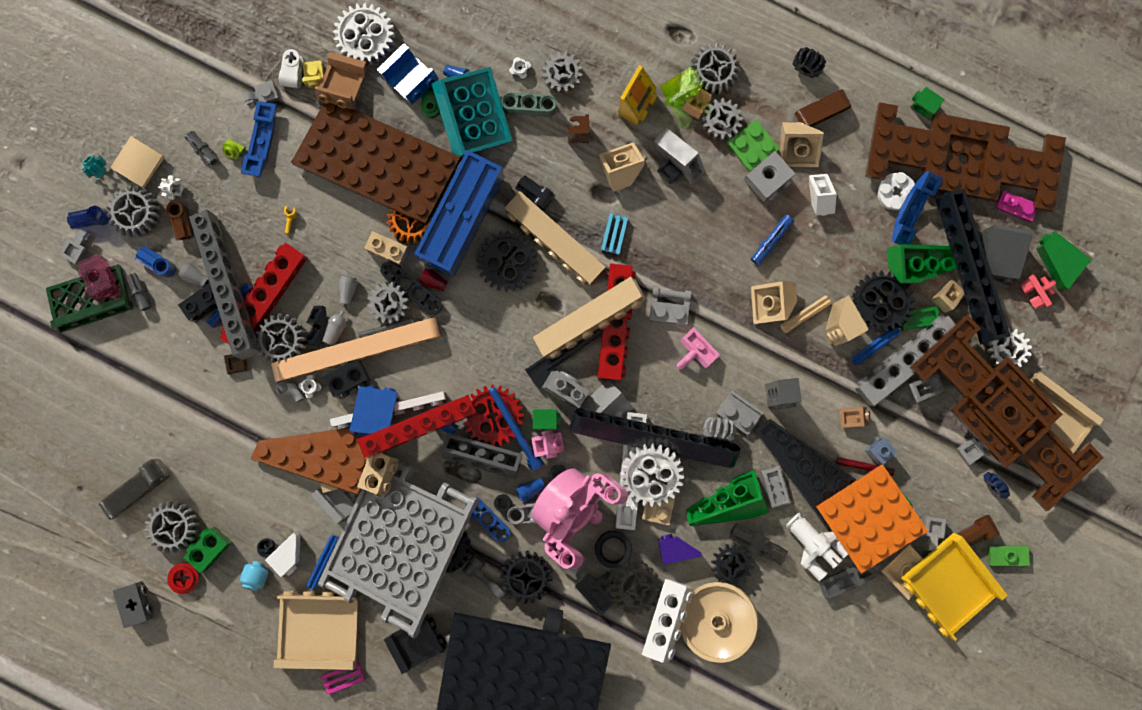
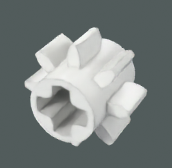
M171 175L168 176V179H161L162 182L158 186L162 191L161 196L168 197L171 200H175V196H182L181 193L185 187L182 186L181 179H175V176Z

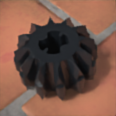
M805 47L800 48L792 63L795 67L794 69L799 71L800 74H804L805 77L814 78L819 77L822 73L826 60L823 55L819 54V51Z

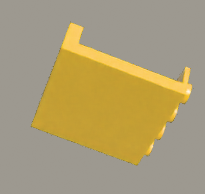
M955 533L951 534L901 578L905 582L904 588L911 595L914 594L916 596V603L923 610H927V617L934 624H938L940 627L938 631L945 638L949 637L954 641L957 638L953 634L997 597L1003 600L1008 596L965 539Z

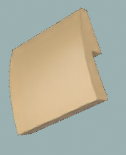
M130 136L110 168L145 188L163 161L164 156Z

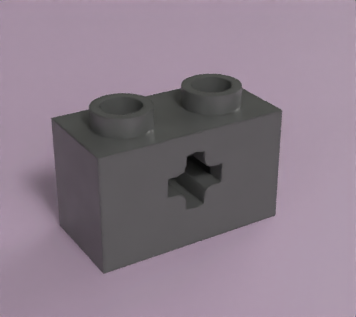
M142 581L113 590L124 628L153 618V607L147 598L148 590Z

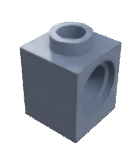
M885 437L877 438L864 450L877 465H884L897 453Z

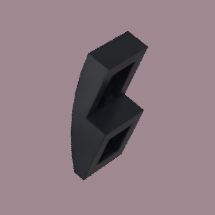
M313 306L306 322L312 328L305 344L311 347H320L326 328V307Z

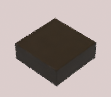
M232 354L224 356L227 375L248 371L246 359H239Z

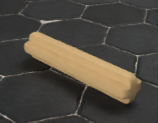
M823 296L781 324V330L784 333H788L829 306L831 301L828 296Z

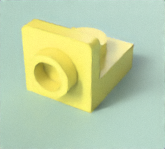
M322 61L303 63L304 77L302 80L305 86L309 88L320 86L324 76Z

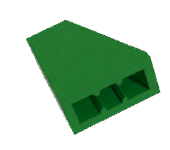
M1056 231L1050 234L1045 233L1038 241L1040 244L1036 250L1052 280L1056 281V288L1060 292L1068 290L1090 263L1091 259Z

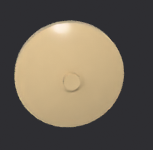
M723 582L704 584L693 591L692 599L687 604L685 610L687 611V616L680 626L687 646L699 657L716 663L729 662L744 655L756 639L759 624L756 608L749 596L740 588Z

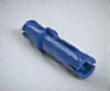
M785 214L766 240L759 244V249L750 258L753 263L760 266L768 254L774 251L775 245L795 222L792 217ZM781 227H783L782 230L778 233V235L774 238V236L781 229ZM771 242V244L767 247L764 253H762L766 246Z

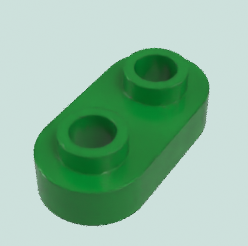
M429 89L422 95L421 110L427 118H435L440 114L434 91ZM430 104L434 105L431 110L427 109Z

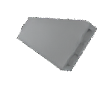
M668 128L657 136L654 143L658 152L666 160L669 159L670 164L678 171L680 170L682 172L681 175L690 184L693 185L706 173L699 153Z

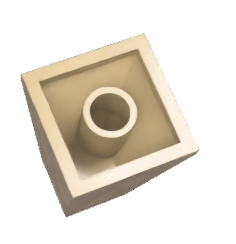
M782 122L780 157L789 167H819L824 133L801 122Z
M634 142L599 154L606 178L613 192L631 186L645 165V160Z
M781 281L751 286L754 324L788 320L797 303L795 282Z

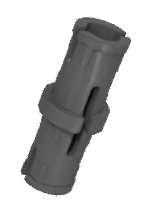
M190 131L185 135V140L190 143L194 148V152L200 155L208 166H213L218 162V157L209 149V145L199 138L195 131Z

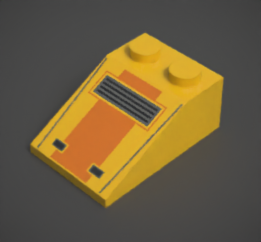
M641 65L638 66L622 94L618 110L619 116L636 125L639 124L640 120H645L649 112L646 109L649 104H654L658 96L656 95L657 87Z

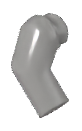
M280 382L275 388L278 394L291 395L296 403L304 399L295 383Z

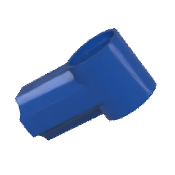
M146 246L137 251L135 260L153 270L156 274L165 278H170L175 274L176 266L173 262ZM167 264L166 270L162 272V266Z

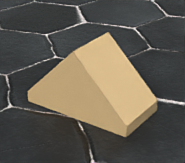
M951 279L931 300L945 313L956 308L964 295V291Z

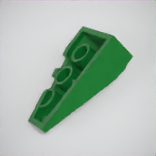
M900 244L887 248L888 268L900 283L917 284L956 269L950 246Z
M755 470L731 479L732 483L724 488L719 487L716 489L717 492L709 498L704 497L687 508L686 513L690 527L752 519L769 513L767 502Z

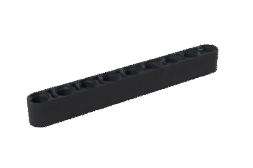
M582 408L574 410L569 427L576 434L642 449L644 444L648 449L651 448V444H654L655 449L662 445V451L669 448V455L675 452L678 457L727 468L735 467L741 452V448L732 442Z

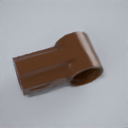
M177 201L169 202L166 206V213L170 217L176 240L190 239L193 237V232L188 218L189 210L187 206ZM179 206L180 213L175 215L174 210Z
M985 515L975 520L973 525L957 534L962 536L971 547L982 540L995 537L1000 532L991 516Z

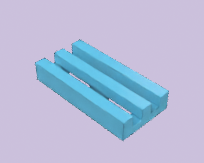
M609 214L601 251L616 255L620 254L628 217ZM612 219L616 220L610 242V247L605 248ZM619 221H622L623 225L620 233L617 250H614L613 246L619 226Z

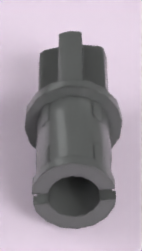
M136 273L128 275L126 279L132 291L131 296L135 298L139 311L150 309L152 306L146 296V289L142 287Z

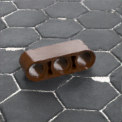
M841 89L801 108L794 114L798 122L813 127L848 110L852 105L844 90Z

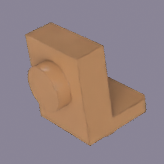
M697 86L682 110L689 116L699 119L713 96Z

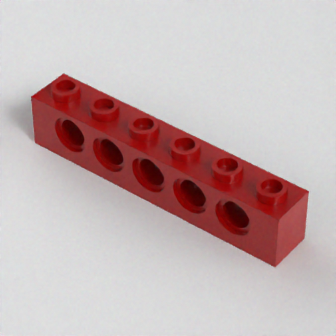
M287 243L278 247L273 261L267 263L262 277L256 279L254 282L255 287L251 293H247L244 297L247 312L251 308L256 310L255 315L249 317L254 333L259 331L258 325L264 324V319L268 318L308 259V257ZM287 260L288 267L281 269V263ZM277 276V283L270 285V279ZM262 292H266L267 295L264 301L259 300V295ZM223 328L221 331L222 335L220 339L229 344L225 330Z
M610 263L607 291L615 287L616 282L619 280L624 281L629 277L635 279L636 271H633V266ZM632 309L628 310L626 315L620 318L622 320L621 327H614L612 321H610V325L603 329L597 379L621 381V377H625L626 366H623V358H627L628 347H625V339H629L630 328H627V320H631ZM618 337L620 345L617 347L612 346L610 338ZM609 356H616L618 364L611 366L608 363Z
M466 395L359 438L357 443L365 460L474 416L476 412L469 395Z

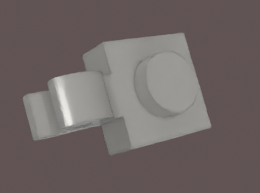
M272 80L254 86L255 92L242 94L247 105L257 101L272 103L279 100Z
M80 229L74 240L67 239L59 255L78 265L88 249L83 245L90 239L91 234Z
M974 438L969 439L957 448V451L968 465H971L986 454L983 451L984 446Z
M925 516L924 525L928 529V532L923 534V536H928L925 550L933 551L938 547V538L944 539L946 519Z

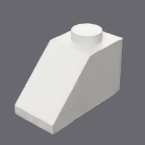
M828 174L810 175L811 203L815 214L822 216L835 214L837 194Z
M298 531L288 537L265 560L280 577L286 574L290 576L297 569L296 565L300 562L301 534Z

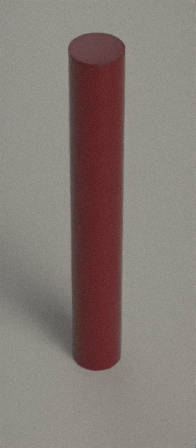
M842 457L836 458V464L870 472L879 467V465ZM885 467L890 476H893L895 469Z

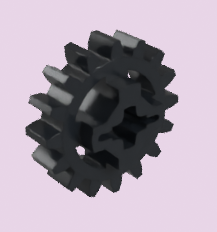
M726 543L725 549L718 547L720 553H713L716 560H711V563L715 564V567L711 568L713 572L717 571L715 578L722 577L720 582L725 583L727 580L729 584L735 582L737 586L740 584L739 580L746 582L745 576H751L748 570L754 569L752 565H749L753 558L747 557L750 552L748 550L743 552V546H739L737 549L735 543L732 544V547ZM729 552L725 559H721L724 554ZM738 553L741 554V556L744 559V562H741L738 559ZM733 560L736 563V566H733L731 569V567L728 566V563H731ZM720 567L726 569L727 576L721 572ZM743 570L740 575L736 576L737 572Z

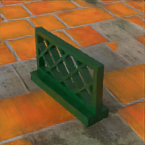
M119 264L46 288L53 319L50 321L51 327L60 333L134 309L132 302L129 300L122 268ZM117 272V278L113 283L106 280L110 273ZM99 278L101 280L95 289L88 286L92 279ZM105 282L112 285L107 294L100 292ZM79 283L82 287L77 295L70 292L72 287ZM117 287L121 289L122 297L114 299L111 295ZM86 288L93 290L88 300L81 297ZM61 289L64 292L59 301L54 299L53 292ZM98 293L105 296L100 304L95 305L92 303ZM68 294L75 297L70 307L63 304ZM79 300L86 302L82 310L77 311L74 309ZM61 305L68 308L64 316L58 317L57 312Z

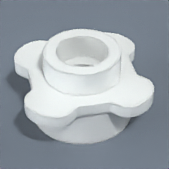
M516 57L509 72L511 75H518L521 79H525L531 64Z
M308 375L307 379L298 385L307 398H312L313 394L322 388L321 384L315 381L313 375Z

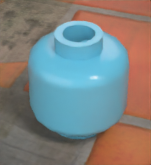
M253 561L252 564L244 566L240 577L243 588L257 591L264 587L269 573L264 568L265 564Z

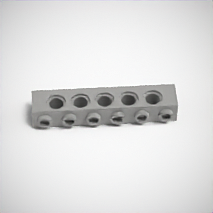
M939 316L931 322L932 327L928 330L926 328L921 330L917 334V339L913 342L912 340L906 342L902 346V351L890 355L887 358L888 362L886 364L878 365L872 370L874 373L871 376H865L857 382L859 385L855 389L868 406L878 404L915 374L909 367L924 354L919 350L920 343L925 345V352L937 342L934 339L935 331L940 334L941 338L955 325L949 316L943 318ZM906 355H908L911 359L909 365H907L904 362V357ZM891 367H894L896 370L894 377L889 373ZM876 379H879L881 381V387L879 389H877L874 385Z

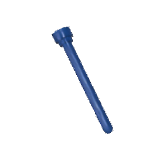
M491 388L489 392L527 456L526 460L529 469L534 471L544 464L540 456L535 457L496 388Z

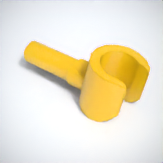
M288 206L284 208V213L287 217L286 234H290L292 219L297 216L295 207L291 214H288Z

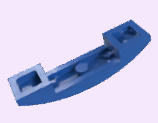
M257 101L253 117L255 124L248 154L244 156L241 174L261 177L273 139L277 110L276 104Z
M927 171L915 183L898 213L892 242L899 245H910L917 232L913 227L929 195L935 196L943 180L942 177Z

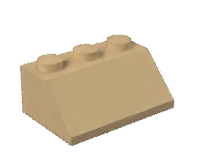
M849 295L832 304L825 329L827 332L826 337L831 344H834V346L843 344L869 330Z

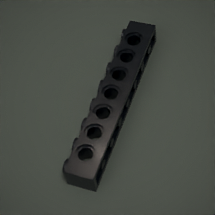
M965 189L948 192L935 200L972 320L981 328L977 332L979 343L982 345L1010 337L1011 335Z

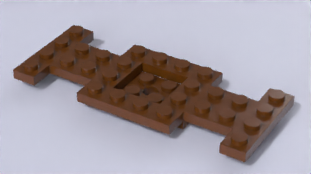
M881 102L877 104L865 177L885 180L888 163L919 168L922 169L923 174L928 171L942 177L943 180L937 191L948 193L965 189L967 197L996 202L998 200L1001 184L1035 190L1034 209L1046 212L1055 211L1066 137L1047 134L1044 136L1042 152L1007 145L1010 130L1008 126L935 113L932 118L931 130L895 124L897 105ZM959 155L966 156V164H962L959 161Z
M967 314L909 368L923 382L939 370L963 396L950 411L1004 468H1007L1019 456L1045 482L1031 497L1045 511H1049L1104 457L1091 443H1086L1075 455L1051 430V425L1063 415L1009 357L1004 358L993 369L967 342L981 329ZM1008 406L1013 409V415L1010 418L1005 415V409Z

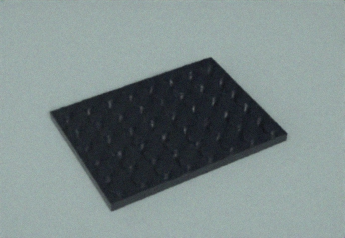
M454 612L436 710H597L611 643Z

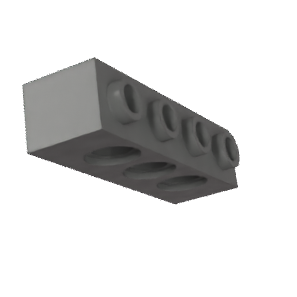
M799 378L777 380L765 384L768 407L773 406L774 410L796 407V403L802 402Z
M447 433L441 450L442 459L512 479L517 478L522 460V454L450 433Z

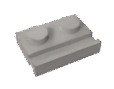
M734 391L730 392L716 412L721 418L735 422L737 424L736 428L745 435H749L764 413Z

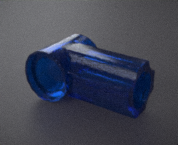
M91 206L85 210L68 213L67 222L70 228L75 230L94 225L104 226L109 223L108 221L111 218L106 215L110 213L108 210L98 206ZM100 212L101 216L97 219L96 216Z

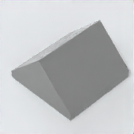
M609 380L581 405L583 409L622 418L634 408Z

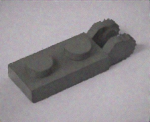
M852 566L823 578L818 583L825 599L828 600L862 586L863 583L874 579L875 576L873 573H869L859 578L857 573L859 570L856 566Z

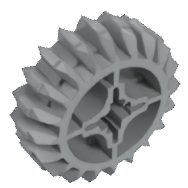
M709 43L707 49L702 46L700 52L696 51L695 57L691 58L692 64L689 66V69L692 70L690 77H695L692 81L693 84L699 82L698 87H704L705 91L710 89L712 95H714L715 90L719 94H722L723 89L728 91L729 86L733 87L735 85L734 80L739 78L737 74L740 73V68L737 66H739L740 61L735 60L737 54L731 55V48L727 51L725 50V44L722 45V48H718V43H715L714 48H712V45ZM709 57V64L700 69V63ZM712 66L718 68V71L716 72L714 71V69L712 70ZM729 69V76L721 81V73ZM706 76L711 77L713 81H710V80L706 79L705 77H706Z
M127 186L126 191L120 189V195L113 193L114 200L109 199L112 205L106 208L111 212L106 215L111 218L108 221L109 224L114 225L113 229L119 231V234L123 236L126 234L130 238L134 235L138 238L140 233L147 235L146 229L152 231V224H158L154 220L160 217L156 213L160 210V207L156 206L158 201L153 199L154 195L148 193L146 189H140L138 186H135L133 189ZM136 198H141L146 206H139ZM121 217L128 218L131 226H126Z
M278 314L276 319L274 315H271V321L266 318L264 319L265 326L262 324L258 325L261 331H255V334L259 335V338H256V340L259 342V349H262L258 355L264 356V361L270 360V364L278 361L279 364V361L285 360L286 362V359L295 357V354H303L299 349L306 348L305 345L301 344V342L307 341V338L301 337L306 331L300 330L303 325L301 323L296 324V318L290 320L289 315L283 318L282 314ZM278 325H287L284 329L282 328L279 332H274L271 330L272 328ZM291 330L294 333V344L289 340ZM267 335L271 338L270 349L267 346ZM274 335L282 337V340H284L283 342H285L286 344L279 343L278 338ZM283 347L289 349L283 355H274L276 351Z
M167 501L166 505L160 503L159 508L154 507L152 509L154 514L149 513L147 515L151 520L145 521L149 528H146L144 531L150 533L146 539L153 540L150 545H157V551L163 549L164 553L171 551L174 554L177 553V550L180 552L184 551V546L189 547L191 545L190 541H195L196 538L192 534L199 532L197 529H194V526H198L199 523L193 521V519L197 518L196 515H190L193 509L189 508L186 510L187 504L180 506L179 501L174 503ZM169 511L179 514L182 519L176 520ZM163 517L162 527L159 529V521ZM171 524H178L174 526V529L165 531ZM185 525V532L182 536L181 528ZM161 535H168L170 539H173L174 543L166 541Z

